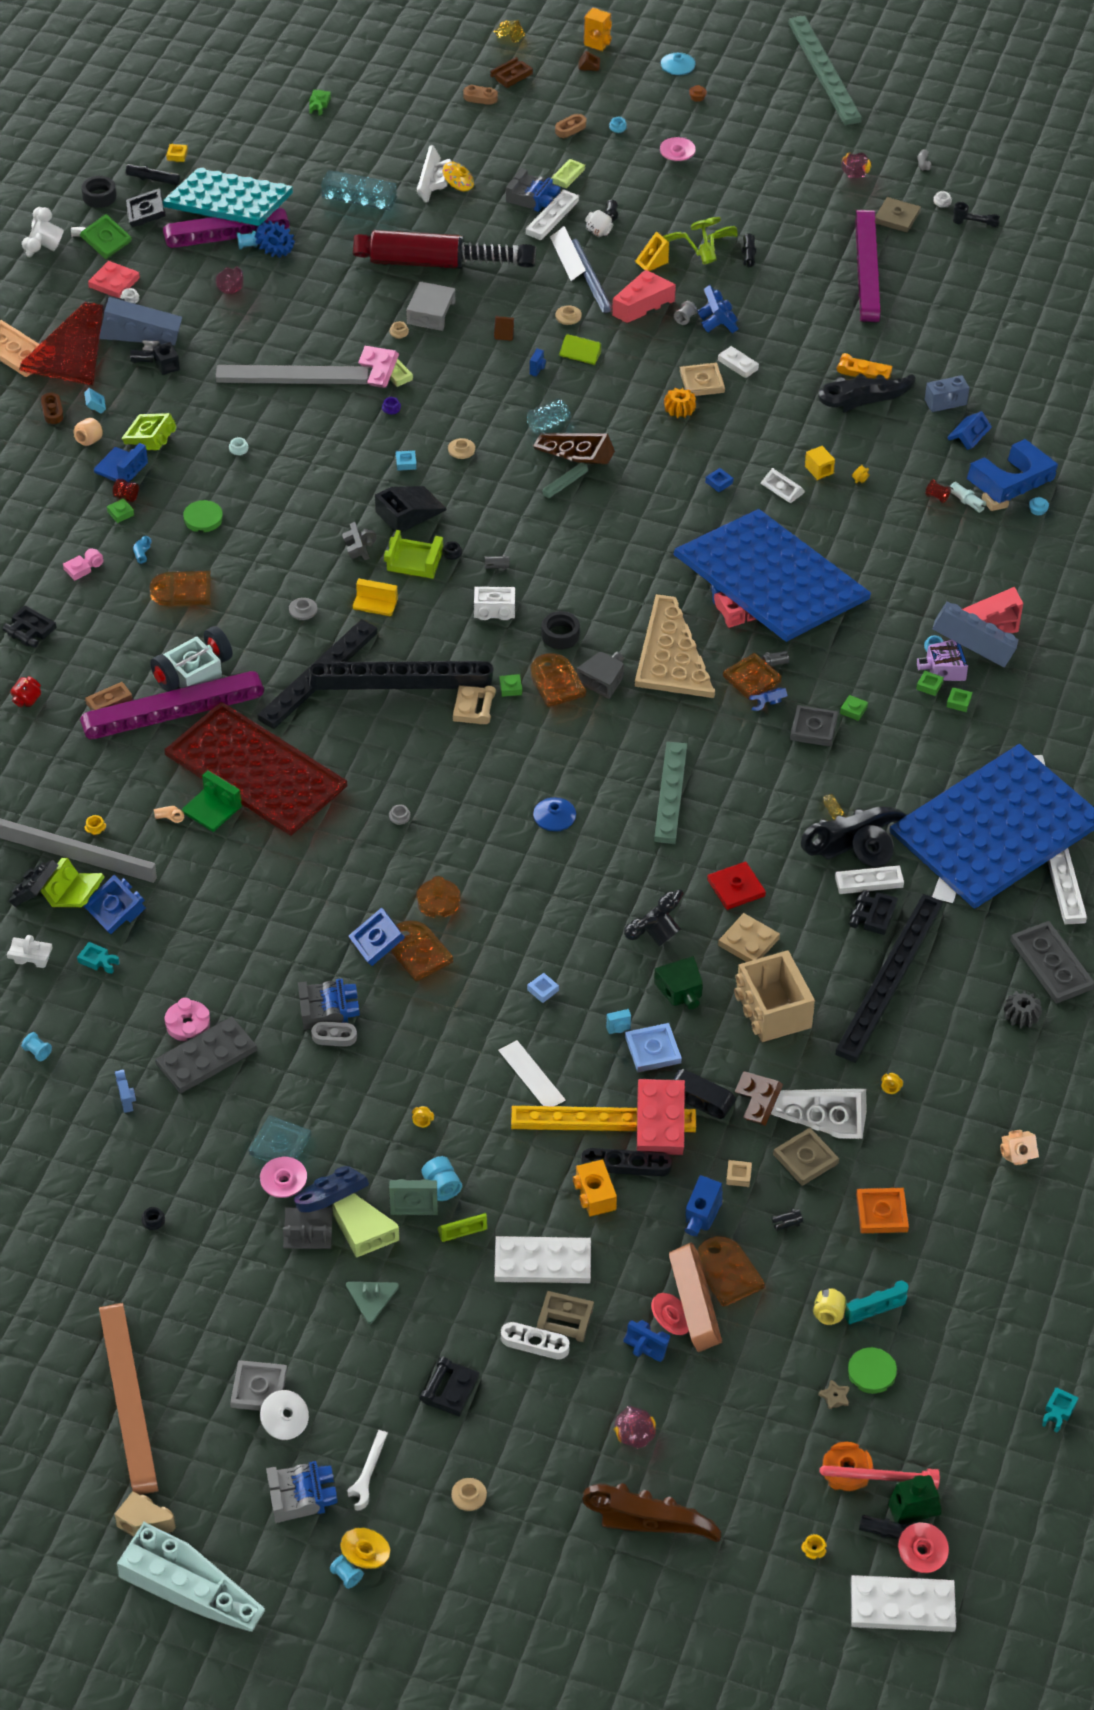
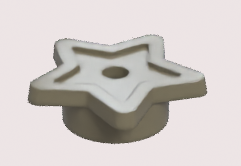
M831 1380L828 1389L820 1391L819 1396L825 1398L829 1409L838 1408L842 1405L849 1406L846 1395L850 1388L848 1386H838Z

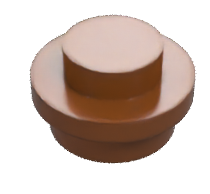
M696 85L689 90V95L694 101H702L707 94L706 89L700 85Z

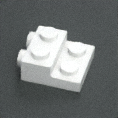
M475 587L474 618H479L480 620H488L490 618L509 620L510 618H515V587Z

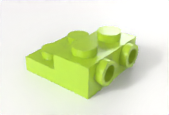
M170 413L139 414L121 439L125 445H138L141 443L146 445V450H159L162 445L167 443V438L171 433L176 431V424Z

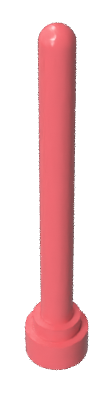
M822 1466L819 1470L823 1476L896 1482L910 1480L917 1475H930L936 1489H938L940 1482L938 1469H927L922 1471V1473Z

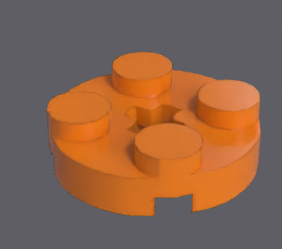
M853 1442L837 1443L823 1457L822 1466L843 1467L845 1462H849V1465L854 1466V1468L873 1469V1461L870 1454L866 1450L864 1452L859 1448L858 1444ZM824 1476L829 1482V1486L835 1490H857L867 1486L869 1479Z

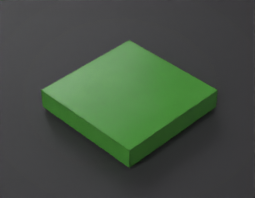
M107 214L80 233V236L105 259L112 256L132 240V237Z

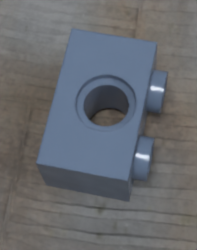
M962 375L928 382L926 385L925 402L931 412L967 405L969 386Z

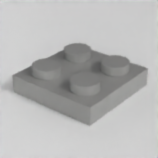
M238 1360L230 1402L231 1408L260 1411L264 1400L270 1394L284 1390L287 1365Z

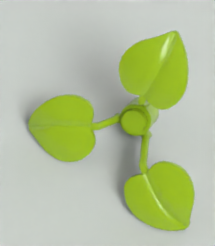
M712 217L697 221L690 226L691 230L702 228L705 243L699 246V250L686 233L675 232L663 237L669 242L683 237L686 238L697 256L701 257L702 263L709 264L717 260L714 252V239L727 236L737 237L738 231L735 226H728L707 236L705 227L715 225L721 221L720 217Z

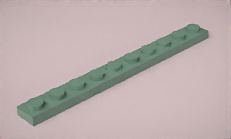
M805 16L789 18L791 30L844 125L861 123L862 117L807 18Z

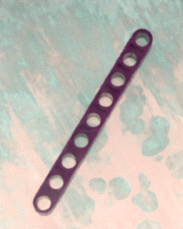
M856 210L855 226L860 321L879 322L880 295L875 210Z
M249 671L89 711L80 717V722L85 736L88 739H97L256 699L262 696L265 690L258 673Z

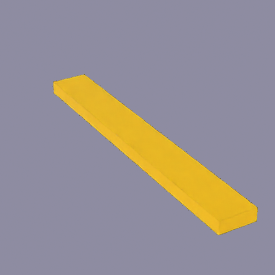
M512 1106L511 1129L637 1131V1108ZM684 1109V1132H696V1109Z

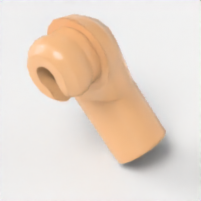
M175 806L154 809L155 820L167 818L174 823H180L184 819V813Z

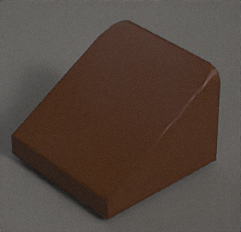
M585 51L579 59L578 69L598 71L600 69V58Z
M496 316L494 339L512 341L514 336V318Z

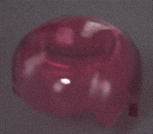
M237 266L235 269L226 267L216 277L217 288L225 294L239 292L244 284L243 272Z

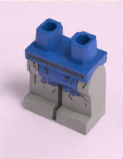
M313 1461L309 1462V1464H301L293 1468L277 1470L276 1467L266 1468L275 1523L313 1515L317 1512L322 1514L325 1513L324 1506L338 1503L335 1486L321 1489V1484L334 1482L331 1466L317 1467V1462Z

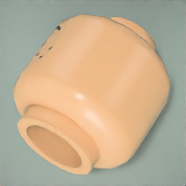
M94 418L84 419L74 428L75 439L84 446L96 443L103 435L101 424Z

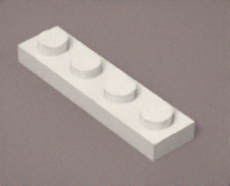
M563 190L526 228V235L542 240L579 202V196Z

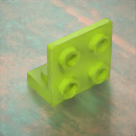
M61 858L57 863L59 866L40 891L52 907H83L88 903L89 898L99 888L100 883L105 877L102 873H78L68 858Z

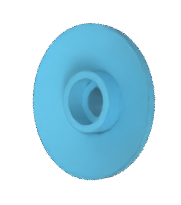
M671 53L662 58L661 67L669 74L685 75L694 70L695 60L684 53Z

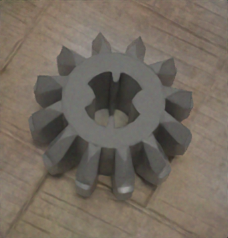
M1025 990L1022 994L1015 991L1013 995L1008 996L1004 1004L1003 1010L1006 1020L1011 1021L1012 1026L1018 1024L1020 1029L1023 1025L1030 1028L1032 1024H1037L1042 1014L1040 999L1035 998L1034 993L1026 994Z

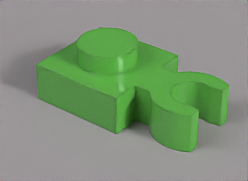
M313 90L309 100V113L312 114L314 110H318V114L321 115L323 108H327L331 92Z

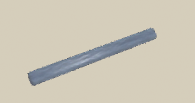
M577 239L571 240L586 270L583 272V275L603 313L611 312V304Z

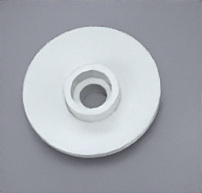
M280 1390L270 1394L264 1400L260 1409L262 1426L268 1434L276 1439H293L304 1431L308 1423L309 1413L307 1405L298 1394L292 1391ZM284 1409L290 1411L291 1415L289 1418L284 1416Z

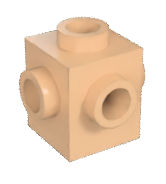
M1014 1130L1010 1131L1009 1135L1002 1137L1003 1144L1000 1145L1001 1154L1006 1160L1014 1163V1165L1028 1163L1027 1160L1039 1157L1035 1134L1029 1131Z

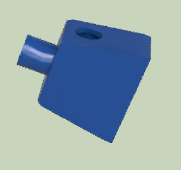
M702 1175L699 1176L685 1210L686 1223H688L685 1228L686 1233L697 1236L700 1229L705 1231L710 1229L723 1203L722 1183Z

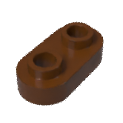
M56 393L44 394L41 397V405L45 421L49 424L61 422L63 420V410L59 395Z

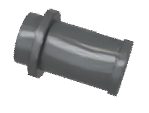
M505 554L496 557L485 556V569L503 568V570H506V568H510L509 556H505Z
M787 651L772 654L766 652L765 655H762L764 667L772 668L774 665L789 663Z

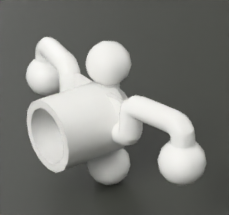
M37 207L33 211L34 219L32 221L31 233L29 237L22 241V247L29 258L41 249V245L54 251L61 240L64 230L48 222L52 218V212L49 208Z

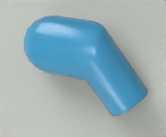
M143 536L133 546L137 562L141 564L146 562L145 552L152 543L151 538L148 536Z

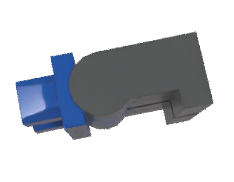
M522 168L506 186V202L534 208L538 212L542 207L546 208L553 201V198L560 194V187L553 185V179L529 175L527 170Z
M336 979V982L326 981L322 984L307 985V981L298 982L304 1030L312 1029L318 1022L348 1023L349 1017L360 1016L358 1001L346 1002V1000L358 998L356 984L343 985V979Z

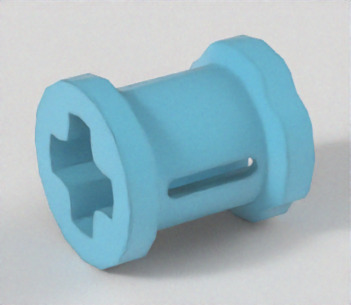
M256 231L248 234L237 233L239 250L243 247L254 246L256 248L258 246L256 243L257 238H255Z
M35 1032L29 1033L21 1045L25 1051L33 1053L38 1061L45 1060L52 1051V1045L40 1040Z
M343 1554L336 1558L330 1566V1571L333 1574H337L344 1581V1586L347 1589L358 1584L364 1574L361 1569H357L349 1562Z

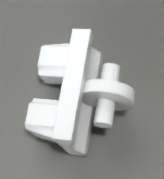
M27 935L25 939L13 937L11 948L7 952V958L14 959L16 964L23 965L26 962H32L36 967L45 968L53 947L51 943L34 941L32 935Z

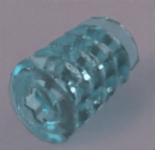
M559 398L527 413L529 427L536 434L538 429L543 432L545 427L550 429L552 425L557 426L558 422L563 423L565 419L570 420L571 418L568 406Z

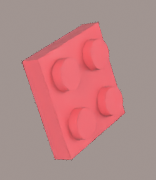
M107 261L88 281V286L110 296L120 298L123 290L131 288L140 278V275L135 270Z

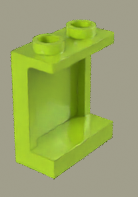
M396 530L394 537L390 538L389 551L386 550L384 554V562H387V571L433 579L442 556L443 537L435 536L433 543L430 544L402 539L401 531Z

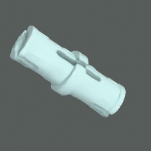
M957 482L952 483L950 487L953 489L949 488V493L955 495L961 500V503L964 505L968 504L979 513L984 510V507L981 505L986 506V502L975 496L972 490L965 489Z

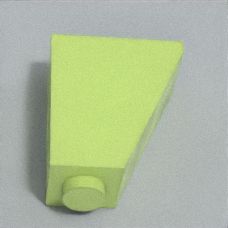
M355 1193L332 1204L333 1216L356 1258L399 1241V1226L397 1223Z

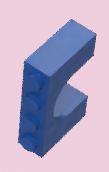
M1024 439L1011 446L1008 461L1023 473L1013 474L1005 472L984 457L971 463L967 479L1000 504L1052 481L1056 476L1058 463Z

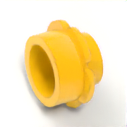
M861 465L854 471L852 478L855 479V483L859 481L864 483L870 475L868 474L869 468Z
M92 815L87 818L85 826L87 833L98 835L106 829V824L102 817Z
M895 1073L884 1074L881 1078V1087L888 1094H896L903 1087V1080Z
M416 1107L412 1111V1121L418 1127H427L434 1120V1113L428 1107Z
M814 1534L808 1536L802 1543V1551L810 1559L822 1558L826 1554L825 1548L827 1545L821 1536Z

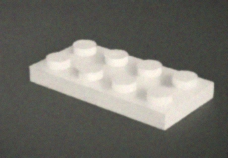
M496 1236L495 1282L590 1283L591 1238Z
M852 1575L851 1626L955 1632L954 1580Z

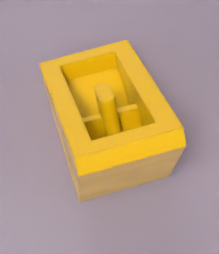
M656 232L635 262L647 271L654 270L668 263L669 241Z

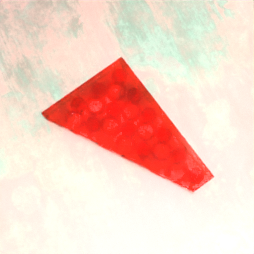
M84 302L20 363L19 371L93 386L103 314L102 308L104 305Z

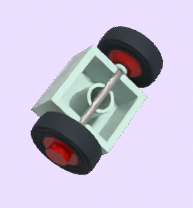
M212 626L204 631L205 644L196 636L165 654L151 659L150 665L153 675L165 691L169 692L178 686L185 688L222 677L221 663L231 659L233 651L227 636L219 627Z

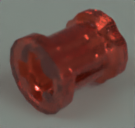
M933 479L928 484L925 495L933 496L940 499L941 503H945L950 496L951 487H944Z

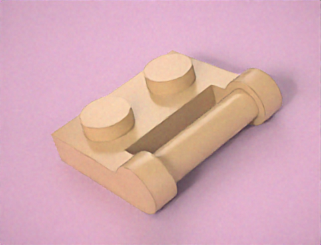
M459 685L453 721L475 724L490 723L491 715L489 713L496 689L492 686L479 688ZM484 698L482 711L477 714L478 699Z

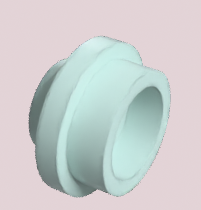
M234 438L229 444V451L234 455L245 454L248 451V443L243 438Z

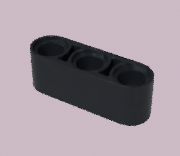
M680 1069L672 1079L685 1080L686 1104L717 1119L725 1118L736 1101V1097L729 1090L688 1070Z

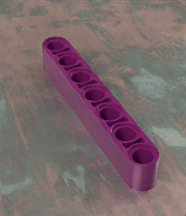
M277 208L264 221L268 223L271 220L273 224L277 221L279 226L285 225V230L290 226L286 210L283 208ZM211 217L167 224L163 228V234L167 246L177 248L237 239V233H252V231H257L259 226Z

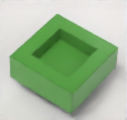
M125 499L107 506V512L117 523L134 516V509Z
M924 671L917 683L916 690L936 696L943 684L944 677Z
M520 674L499 676L502 697L522 695Z
M952 687L946 707L967 712L973 692Z
M849 695L840 708V714L859 721L868 708V702Z

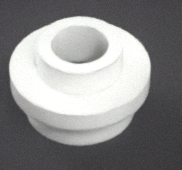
M945 191L938 192L933 200L934 204L941 208L949 206L952 201L950 194Z
M128 288L123 290L120 298L125 299L126 302L136 304L139 301V294L135 289Z

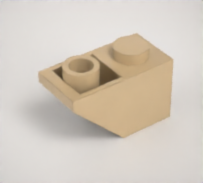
M135 1492L129 1495L115 1513L117 1527L133 1537L143 1522L166 1533L173 1532L176 1528L174 1515L168 1508H160L153 1504L149 1497L145 1495L140 1496Z

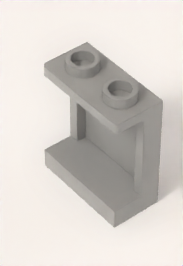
M419 282L407 308V324L443 331L446 313L450 305L455 304V288Z

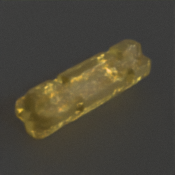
M833 794L823 797V803L828 808L827 810L833 820L839 815L845 816L844 811Z

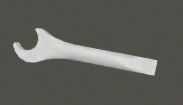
M378 1430L361 1476L348 1489V1497L357 1496L360 1499L358 1503L354 1504L355 1511L364 1509L369 1503L368 1489L370 1478L388 1432Z

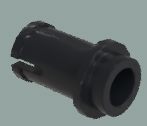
M609 200L606 203V210L604 212L611 217L612 222L618 218V203L615 200Z
M130 350V362H134V364L136 362L153 363V351Z
M794 1208L790 1212L771 1217L772 1223L782 1221V1223L773 1225L776 1232L794 1225L798 1227L800 1223H803L800 1210H795Z

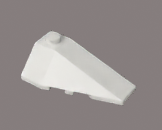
M866 1089L781 1090L771 1114L794 1123L806 1125L817 1131H823L837 1138L862 1139L867 1112Z

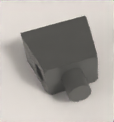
M598 652L577 668V683L610 699L623 679L624 657L619 652H615L612 656Z

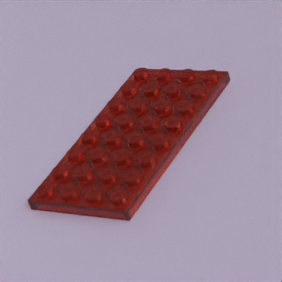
M220 702L164 749L167 757L201 779L202 775L208 770L240 789L241 804L290 836L348 786L347 780L223 702Z

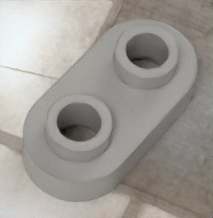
M318 1022L311 1030L313 1041L319 1045L350 1046L357 1040V1030L350 1023Z

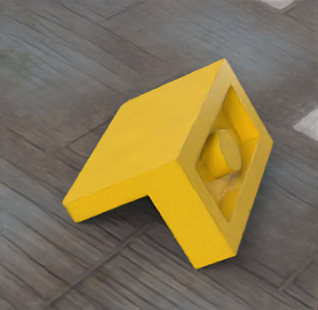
M358 578L356 583L357 596L353 603V609L392 616L398 601L397 585Z

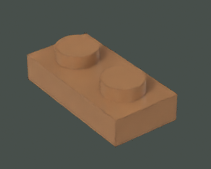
M123 682L85 698L86 704L91 711L133 700L131 692Z

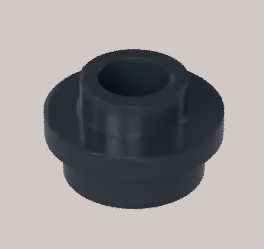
M450 541L444 545L442 554L450 560L458 559L462 555V548L459 543Z
M150 1207L142 1214V1225L149 1230L159 1229L165 1223V1215L159 1208Z

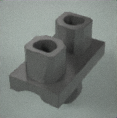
M356 522L350 524L351 530L342 534L347 546H349L346 548L351 559L362 555L365 561L370 558L366 545L372 546L377 536L373 530L364 529L363 532L358 531Z

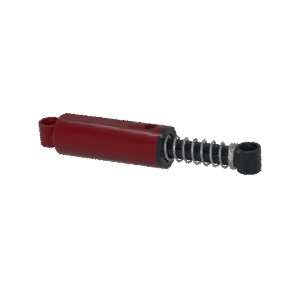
M373 230L371 236L363 234L354 236L353 255L361 258L370 257V261L375 264L462 269L463 260L464 262L471 260L472 263L478 260L479 263L485 261L487 264L489 261H493L494 264L496 262L501 264L507 262L508 265L513 262L514 265L530 268L535 266L537 247L529 244L513 245L512 248L508 247V245L500 247V244L498 247H494L493 244L486 246L485 243L483 246H478V243L476 245H471V243L464 245V235Z

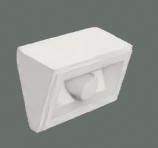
M773 468L761 482L763 486L789 503H792L805 492L801 486Z

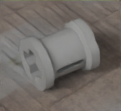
M691 301L683 302L681 309L674 313L675 321L681 325L688 324L690 317L696 314L697 307Z

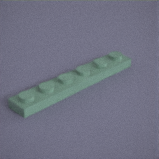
M666 742L654 842L676 844L687 743Z

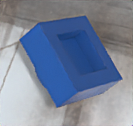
M536 349L531 357L530 375L537 376L540 370L544 369L546 364L544 350Z
M719 468L706 476L705 483L717 492H721L733 484V477Z

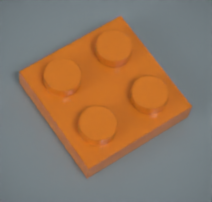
M904 1188L857 1189L856 1197L861 1234L908 1232L909 1225Z

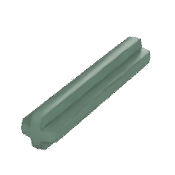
M579 463L543 488V496L549 499L586 474L588 472V465Z

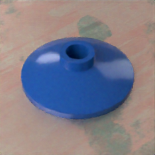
M553 797L540 801L534 808L533 816L535 822L541 828L548 831H562L574 823L576 810L569 801Z

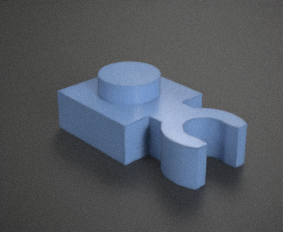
M124 1070L115 1071L124 1113L133 1111L132 1102L136 1101L134 1089L128 1087Z

